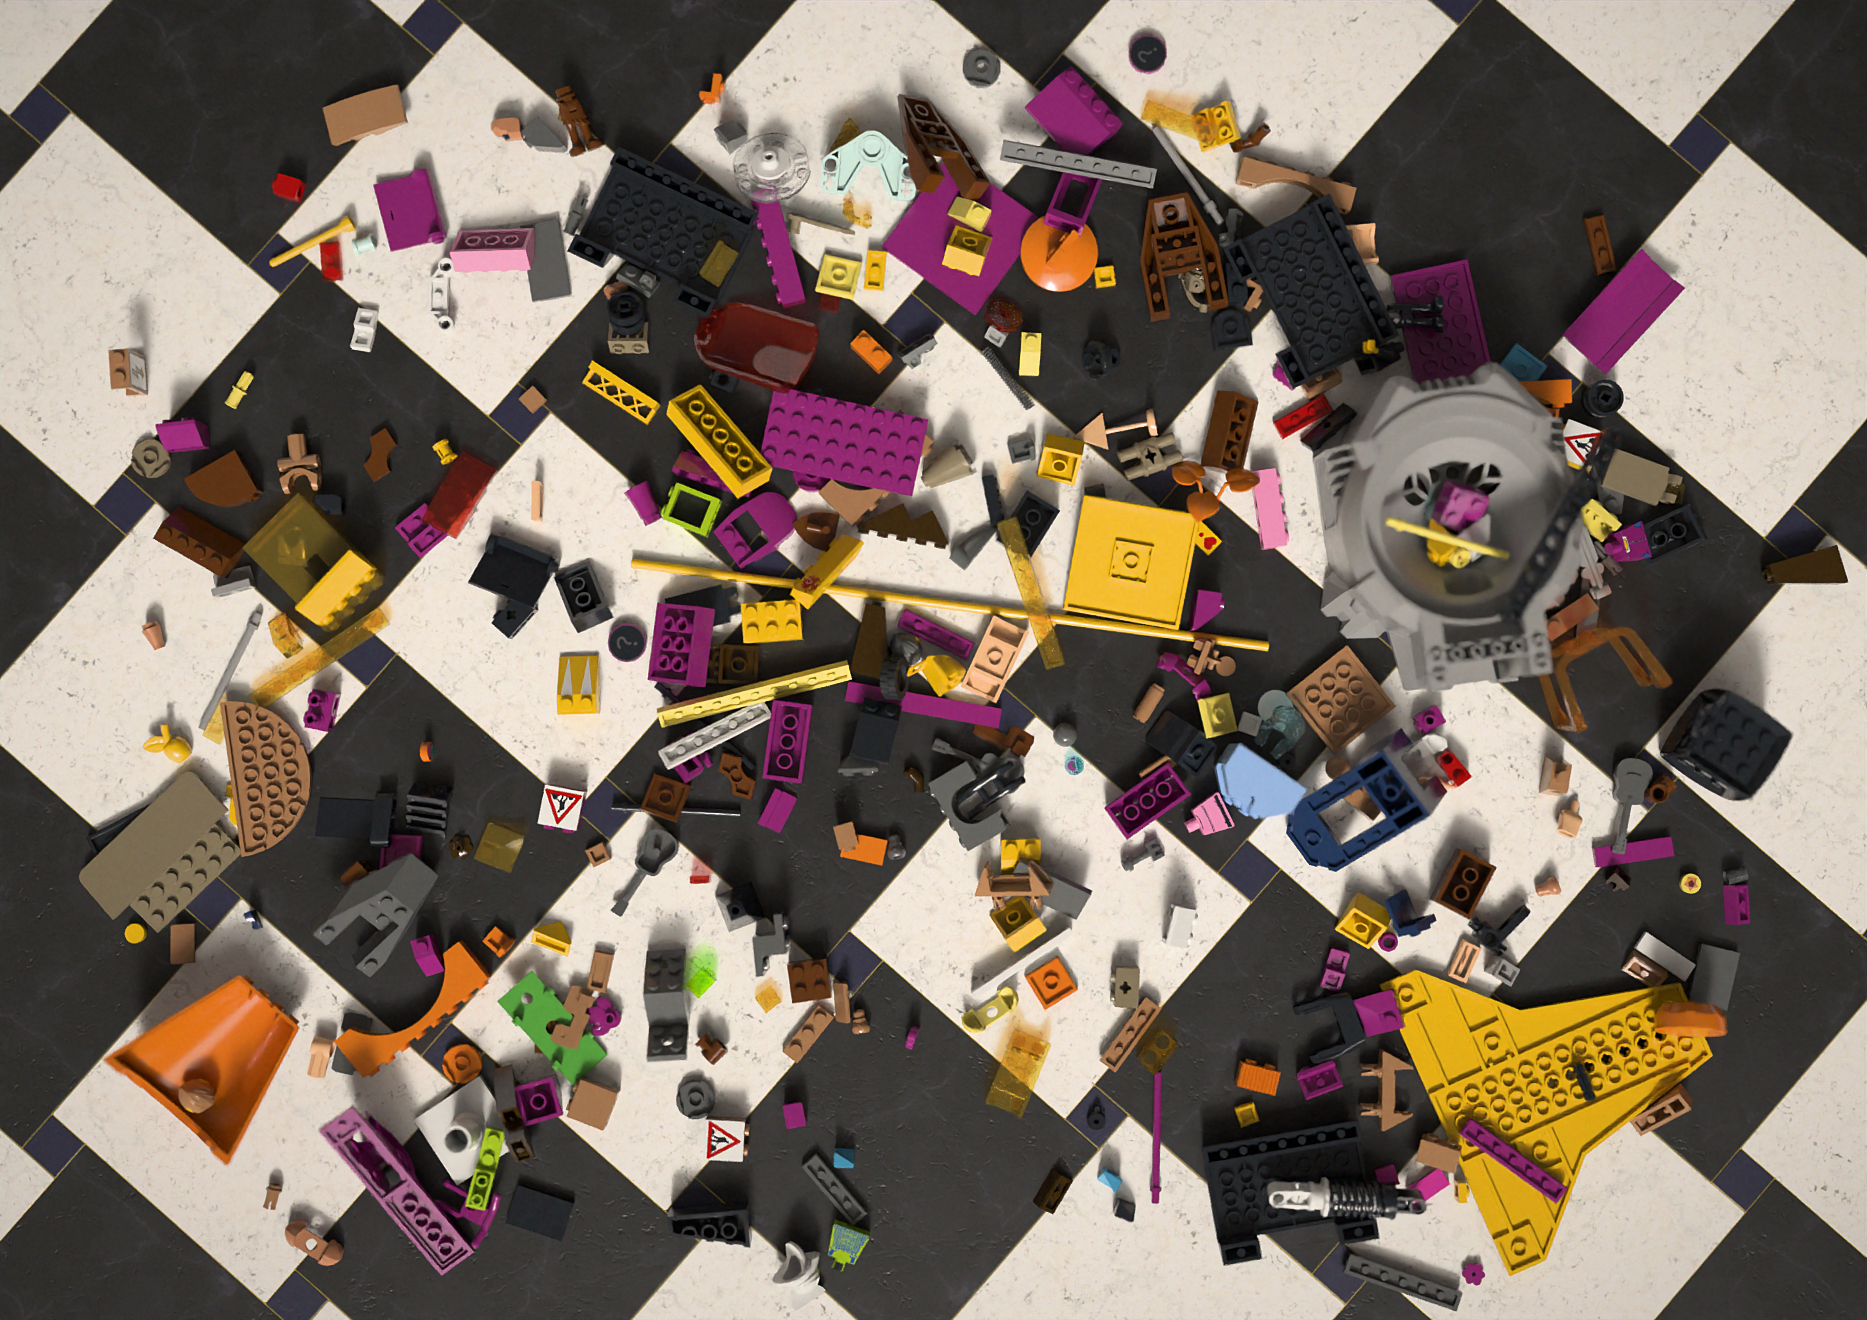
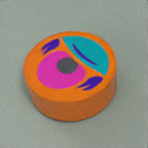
M423 742L420 746V756L424 762L432 761L434 758V747L431 742Z

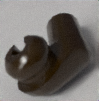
M915 767L905 768L903 774L914 782V793L924 792L923 774Z

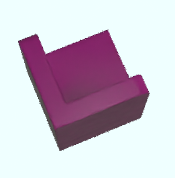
M802 1102L783 1103L787 1129L807 1125V1117L804 1114Z

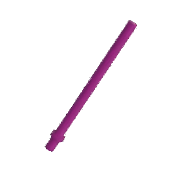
M1154 1072L1152 1186H1150V1191L1152 1192L1151 1203L1159 1204L1160 1192L1162 1191V1187H1160L1162 1072Z

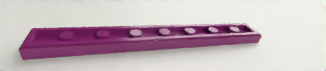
M848 682L845 701L860 704L863 703L864 697L900 705L902 706L901 711L995 728H999L1002 711L1000 708L906 692V696L901 700L885 699L882 696L881 687Z

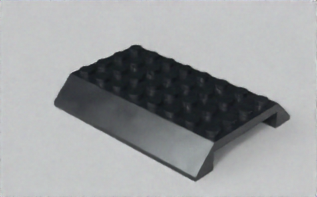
M618 146L610 162L612 169L580 235L575 234L567 252L601 268H604L613 256H616L679 286L673 299L674 303L709 318L718 307L749 244L759 213Z
M1330 194L1242 240L1239 239L1223 247L1239 283L1256 277L1290 346L1275 355L1292 389L1364 354L1363 342L1374 340L1376 348L1399 336Z
M1359 1120L1202 1147L1203 1165L1223 1266L1263 1259L1258 1235L1334 1222L1340 1245L1380 1239L1377 1219L1374 1216L1372 1218L1366 1215L1365 1217H1360L1359 1214L1357 1217H1353L1351 1214L1348 1217L1344 1214L1342 1216H1323L1320 1209L1309 1211L1304 1208H1277L1271 1205L1267 1193L1268 1185L1275 1181L1307 1184L1308 1182L1320 1184L1322 1178L1337 1179L1338 1181H1367L1360 1144L1362 1135Z

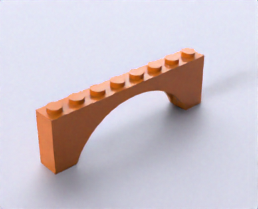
M463 940L457 942L443 954L445 961L443 987L431 1010L420 1021L409 1028L392 1033H373L352 1027L334 1041L362 1078L368 1075L370 1078L380 1071L379 1066L383 1063L388 1065L396 1058L394 1054L399 1050L401 1052L407 1050L414 1038L417 1040L422 1038L427 1033L425 1030L429 1026L434 1028L443 1021L441 1017L444 1014L450 1015L458 1009L456 1005L459 1002L463 1001L465 1003L474 996L472 994L477 988L481 990L489 984L487 980L492 976Z

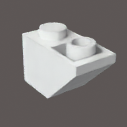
M1486 514L1474 522L1467 530H1461L1457 537L1488 546L1490 515ZM1467 549L1470 552L1469 560L1471 562H1474L1484 554Z

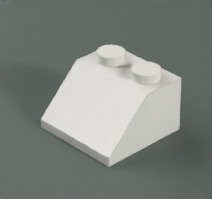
M1171 903L1162 937V942L1165 945L1187 949V945H1191L1193 933H1191L1192 925L1195 926L1198 919V914H1195L1196 910Z

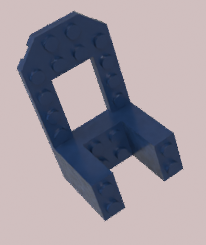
M1402 728L1372 745L1353 768L1301 799L1293 811L1289 813L1286 834L1309 865L1328 868L1330 871L1337 872L1430 817L1448 791L1437 776L1420 785L1401 760L1413 744ZM1363 786L1386 818L1342 844L1320 815V812Z

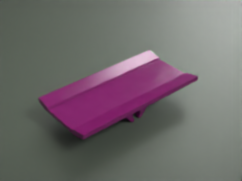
M1641 249L1562 335L1594 366L1607 374L1680 295L1685 287L1670 277Z

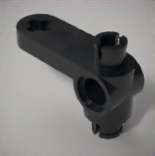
M1526 905L1520 906L1496 930L1487 921L1481 922L1477 916L1472 918L1473 922L1469 921L1467 925L1473 930L1472 935L1480 945L1484 946L1488 952L1493 950L1497 956L1503 954L1502 951L1505 952L1507 950L1502 941L1527 918L1531 910ZM1487 933H1491L1493 936L1489 943L1485 941Z

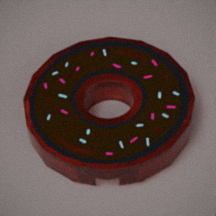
M1003 299L990 301L984 311L987 322L991 326L992 324L996 326V329L1001 332L1009 333L1016 331L1023 320L1020 310L1013 303Z

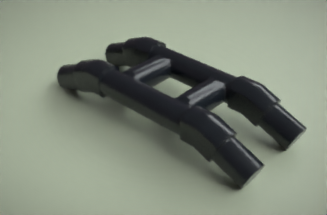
M1011 760L997 767L955 798L961 804L977 792L983 799L982 802L967 813L971 820L990 805L1026 783L1025 777L1021 776L1005 786L999 776L1014 767V763ZM993 781L999 791L989 796L983 787Z

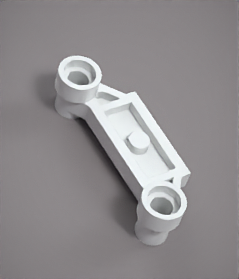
M442 258L438 262V270L432 277H428L427 315L436 320L437 326L441 331L451 333L454 331L455 325L454 321L448 317L449 278L455 273V269L451 259Z

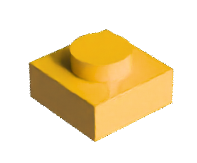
M1454 1179V1199L1458 1203H1467V1197L1470 1196L1469 1185H1466V1182L1462 1179Z

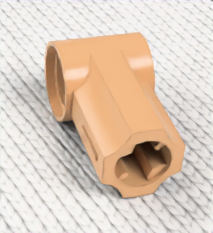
M317 1036L313 1038L310 1047L312 1055L307 1075L314 1078L325 1077L329 1058H331L335 1049L334 1040Z

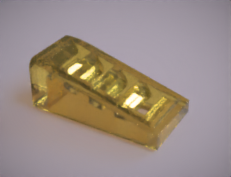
M848 117L829 150V154L852 141L860 134L859 126L850 117Z

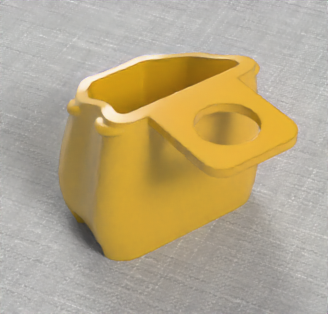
M929 655L925 660L911 666L906 675L911 676L922 670L928 682L940 697L944 693L953 690L962 682L966 669L951 656Z

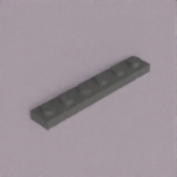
M1348 1253L1343 1269L1345 1274L1456 1312L1463 1294L1460 1290L1352 1253Z

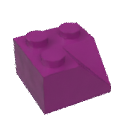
M1446 480L1430 517L1438 525L1455 530L1464 529L1483 516L1490 498L1482 490Z
M557 1074L524 1082L514 1087L524 1126L563 1116L562 1092Z

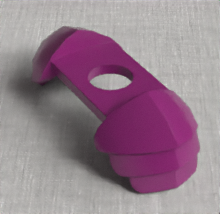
M1164 652V655H1161L1156 661L1158 668L1166 669L1169 672L1174 669L1193 685L1192 692L1195 694L1197 702L1200 699L1208 698V694H1211L1207 680L1201 675L1194 673L1195 670L1188 666L1180 656ZM1184 669H1187L1192 676H1188Z

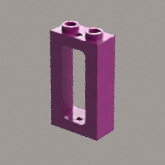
M1063 172L1043 224L1068 232L1069 234L1074 229L1080 234L1078 236L1080 237L1103 179ZM1072 180L1080 181L1089 186L1077 217L1059 211Z

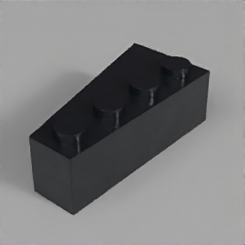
M748 1201L671 1208L667 1217L669 1236L693 1240L703 1239L706 1242L714 1243L716 1241L726 1243L727 1245L734 1246V1244L751 1248L752 1234Z

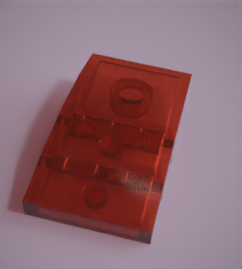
M462 452L434 496L422 521L457 539L476 512L477 505L486 494L487 487L496 476L497 470Z

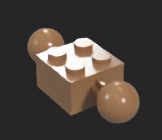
M1342 756L1330 758L1325 765L1326 774L1332 780L1351 769L1348 760ZM1363 786L1343 798L1344 801L1370 821H1374L1381 813V810Z

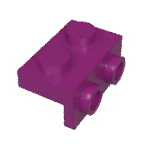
M1334 1060L1320 1062L1318 1066L1310 1068V1066L1304 1067L1297 1073V1080L1306 1100L1343 1087Z

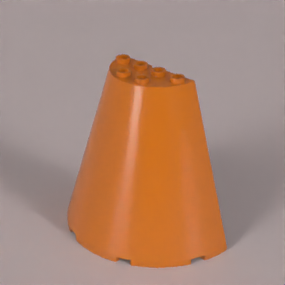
M247 975L235 977L103 1059L118 1074L127 1076L128 1079L144 1089L176 1116L204 1144L209 1146L211 1153L226 1166L231 1162L300 1028L297 1025L300 1021L292 1014L287 1016L283 1013L285 1008L277 1001L272 1003L268 1000L270 995L262 988L259 990L254 988L252 985L255 982ZM201 1078L208 1081L215 1090L214 1104L200 1113L186 1110L180 1103L178 1088L192 1079Z

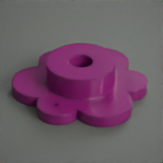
M1469 1263L1467 1268L1462 1270V1276L1466 1278V1282L1468 1284L1473 1283L1476 1286L1481 1284L1485 1273L1482 1271L1483 1267L1479 1263L1474 1265Z

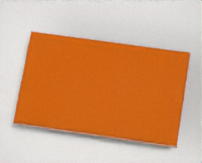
M856 834L859 842L858 845H855L856 849L844 852V849L841 850L840 857L882 865L888 840Z

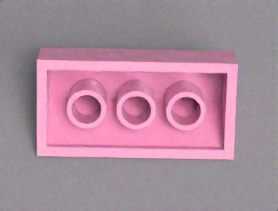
M534 228L459 230L450 250L455 272L531 270L535 259Z

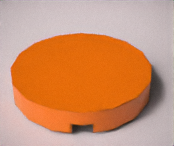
M458 1044L446 1052L442 1068L445 1075L451 1081L465 1084L474 1080L479 1075L483 1060L480 1052L475 1047L469 1044Z

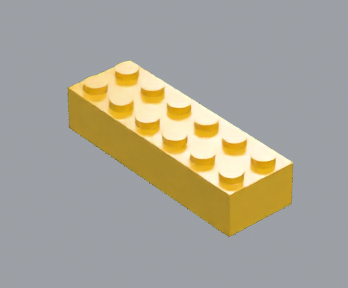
M701 384L669 401L667 416L737 498L769 481L772 467Z

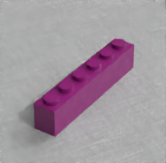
M772 187L753 192L754 199H751L753 211L757 210L759 213L756 223L758 230H763L764 236H761L763 248L767 247L769 255H765L768 267H773L774 273L771 274L773 285L778 286L779 292H775L778 304L782 303L783 307L787 308L806 303L776 188Z

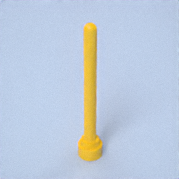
M347 215L341 219L339 225L271 259L269 263L275 267L341 232L350 233L354 231L356 226L351 217Z

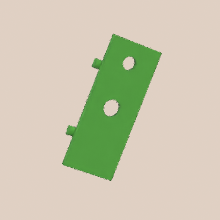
M531 971L497 1002L513 1019L511 1022L516 1027L519 1025L552 1062L551 1066L555 1071L558 1069L574 1085L577 1080L579 1081L605 1058L607 1053L593 1039L595 1035L591 1030L588 1032L584 1030L577 1050L558 1045L550 1039L552 1034H549L546 1030L548 1022L555 1020L559 1024L570 1027L574 1017L563 1008L564 1005L555 997L556 991L552 987L547 988L538 976ZM524 993L532 994L533 1000L531 1003L525 1004L522 1002L521 997Z

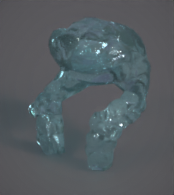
M1277 706L1273 709L1271 717L1260 725V731H1258L1254 742L1262 746L1266 743V739L1272 729L1282 732L1287 739H1282L1270 752L1272 757L1276 760L1279 759L1282 754L1290 751L1296 745L1298 739L1305 733L1306 724L1304 716L1291 706Z

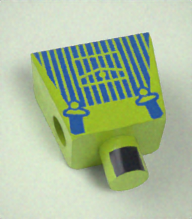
M835 1219L828 1252L829 1256L835 1258L832 1268L843 1271L846 1262L855 1264L869 1239L870 1232Z

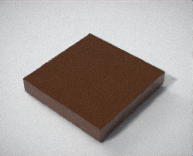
M654 773L640 810L678 823L691 785Z

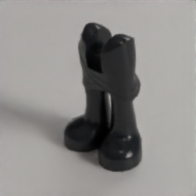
M1435 296L1430 303L1426 304L1408 302L1386 305L1388 313H1402V318H1391L1396 329L1419 326L1431 328L1434 332H1443L1444 318L1443 315H1440L1443 311V296ZM1412 314H1434L1435 316L1413 317Z

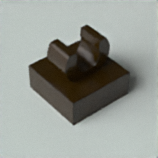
M1616 865L1611 869L1610 876L1606 878L1605 883L1615 882L1616 885L1613 886L1614 892L1620 888L1625 891L1630 887L1631 878Z

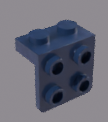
M1406 889L1385 899L1386 910L1391 917L1393 928L1398 937L1410 935V937L1422 934L1421 931L1430 929V925L1437 921L1434 913L1417 917Z

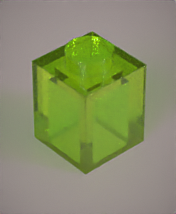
M703 966L685 986L699 999L717 981L715 978L716 974L709 967L706 969Z

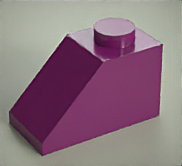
M435 933L410 941L415 959L426 977L445 971V965Z

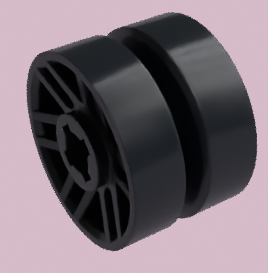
M619 292L608 300L607 312L611 328L615 332L622 335H631L643 328L645 315L642 301L638 295L632 292Z
M1600 380L1584 390L1581 397V405L1584 412L1596 419L1605 418L1617 412L1624 401L1621 387L1612 380Z

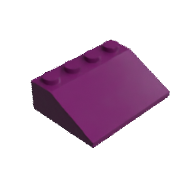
M1072 66L1058 75L1024 107L1063 151L1090 155L1116 135L1123 124Z
M657 603L647 680L705 687L715 609Z

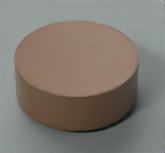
M1227 656L1219 658L1222 660L1221 665L1215 664L1218 674L1222 676L1231 675L1236 668L1234 660Z

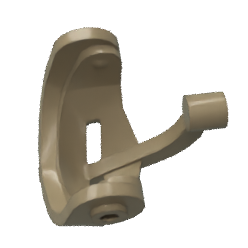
M1187 271L1186 273L1179 274L1178 278L1183 283L1189 301L1199 308V312L1207 313L1208 305L1198 302L1193 295V292L1200 293L1204 291L1205 283L1202 280L1201 271Z

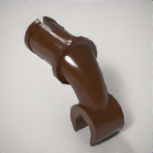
M1262 122L1253 133L1248 134L1247 138H1240L1235 140L1236 142L1229 143L1232 151L1238 153L1245 148L1259 146L1262 139L1271 132L1268 124Z

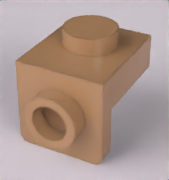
M1255 279L1247 280V288L1253 291L1244 306V309L1249 312L1253 307L1257 309L1263 299L1260 297L1263 291Z

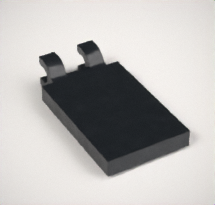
M720 584L665 598L666 604L715 609L713 627L731 623V616L741 614V606L738 605L730 608L727 598L738 595L737 587L735 586L723 590Z

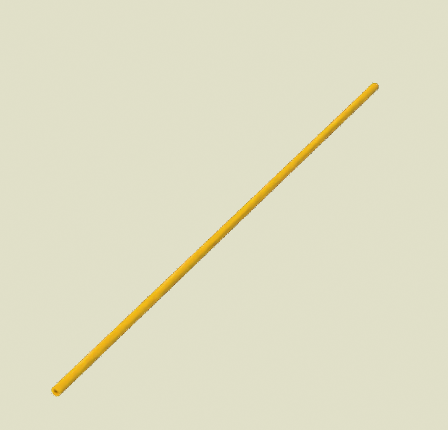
M632 558L631 568L789 589H793L791 586L796 581L795 579ZM831 584L824 592L834 595L1193 642L1197 638L1207 640L1213 638L1216 640V645L1268 651L1269 648L1268 641Z

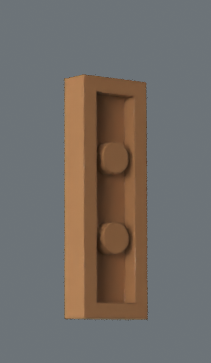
M818 1005L782 1052L798 1064L834 1016L821 1005Z

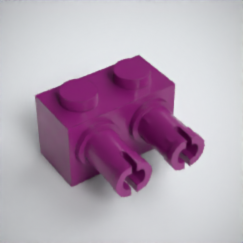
M313 689L308 696L309 708L304 714V727L333 732L341 694Z

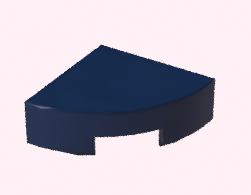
M256 909L243 913L246 921H251L254 930L263 928Z

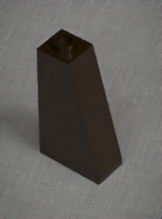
M1837 545L1762 566V575L1768 585H1838L1848 583Z
M871 601L870 604L866 603L850 672L880 679L882 663L885 657L888 656L886 609L882 607V603Z

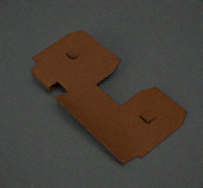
M978 724L974 725L975 728L972 732L1002 751L1005 746L1011 749L1010 753L1019 758L1021 755L1026 757L1034 743V736L1017 726L1010 728L1007 735L997 731L995 727Z

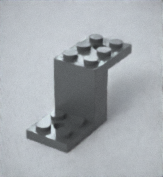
M686 949L647 951L643 999L649 1025L647 1062L687 1060L690 1011L685 988ZM665 1042H672L670 1045H664Z

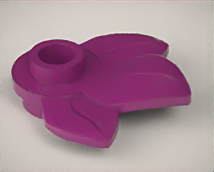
M598 997L597 1006L588 1008L585 1014L590 1015L588 1022L594 1024L592 1032L595 1036L607 1034L611 1028L617 1027L622 1019L621 1013L613 1008L612 1002L606 997ZM609 1015L613 1017L612 1022L609 1019Z

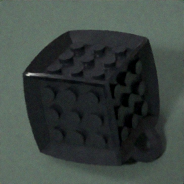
M1708 689L1700 692L1681 715L1660 751V756L1683 775L1714 794L1732 801H1745L1755 796L1776 769L1793 738V733L1769 713L1745 698L1726 689Z

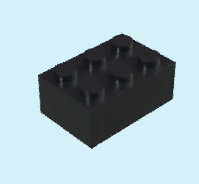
M1027 490L995 542L1029 562L1060 510Z

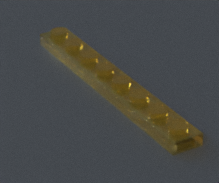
M1017 517L999 521L997 526L1045 668L1047 670L1065 665L1066 662Z
M380 608L375 609L248 695L256 708L258 706L263 708L269 707L389 626L390 622Z

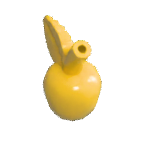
M168 724L160 725L163 736L156 735L149 738L143 744V749L152 753L164 751V754L170 760L182 763L192 753L189 743L181 736L172 738Z

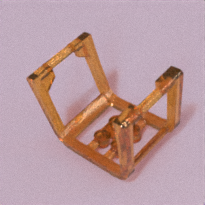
M1597 627L1578 634V637L1569 639L1561 643L1560 646L1550 650L1551 672L1556 673L1570 720L1559 706L1548 673L1538 674L1554 727L1572 732H1582L1588 728L1576 703L1566 674V667L1571 660L1608 640L1627 665L1639 687H1647L1654 684L1656 688H1665L1672 683V680L1635 631L1625 627L1612 629ZM1618 636H1625L1651 671V676L1645 673Z

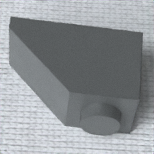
M537 117L521 131L525 137L523 141L530 149L534 147L539 152L556 153L568 151L540 117Z
M734 120L717 126L714 129L717 140L729 154H732L747 141L746 129L741 123L737 125Z

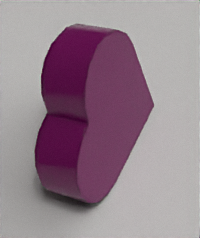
M915 1025L911 1027L905 1044L906 1048L913 1049L920 1027Z

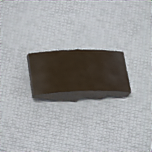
M711 644L706 683L737 685L757 683L759 646Z

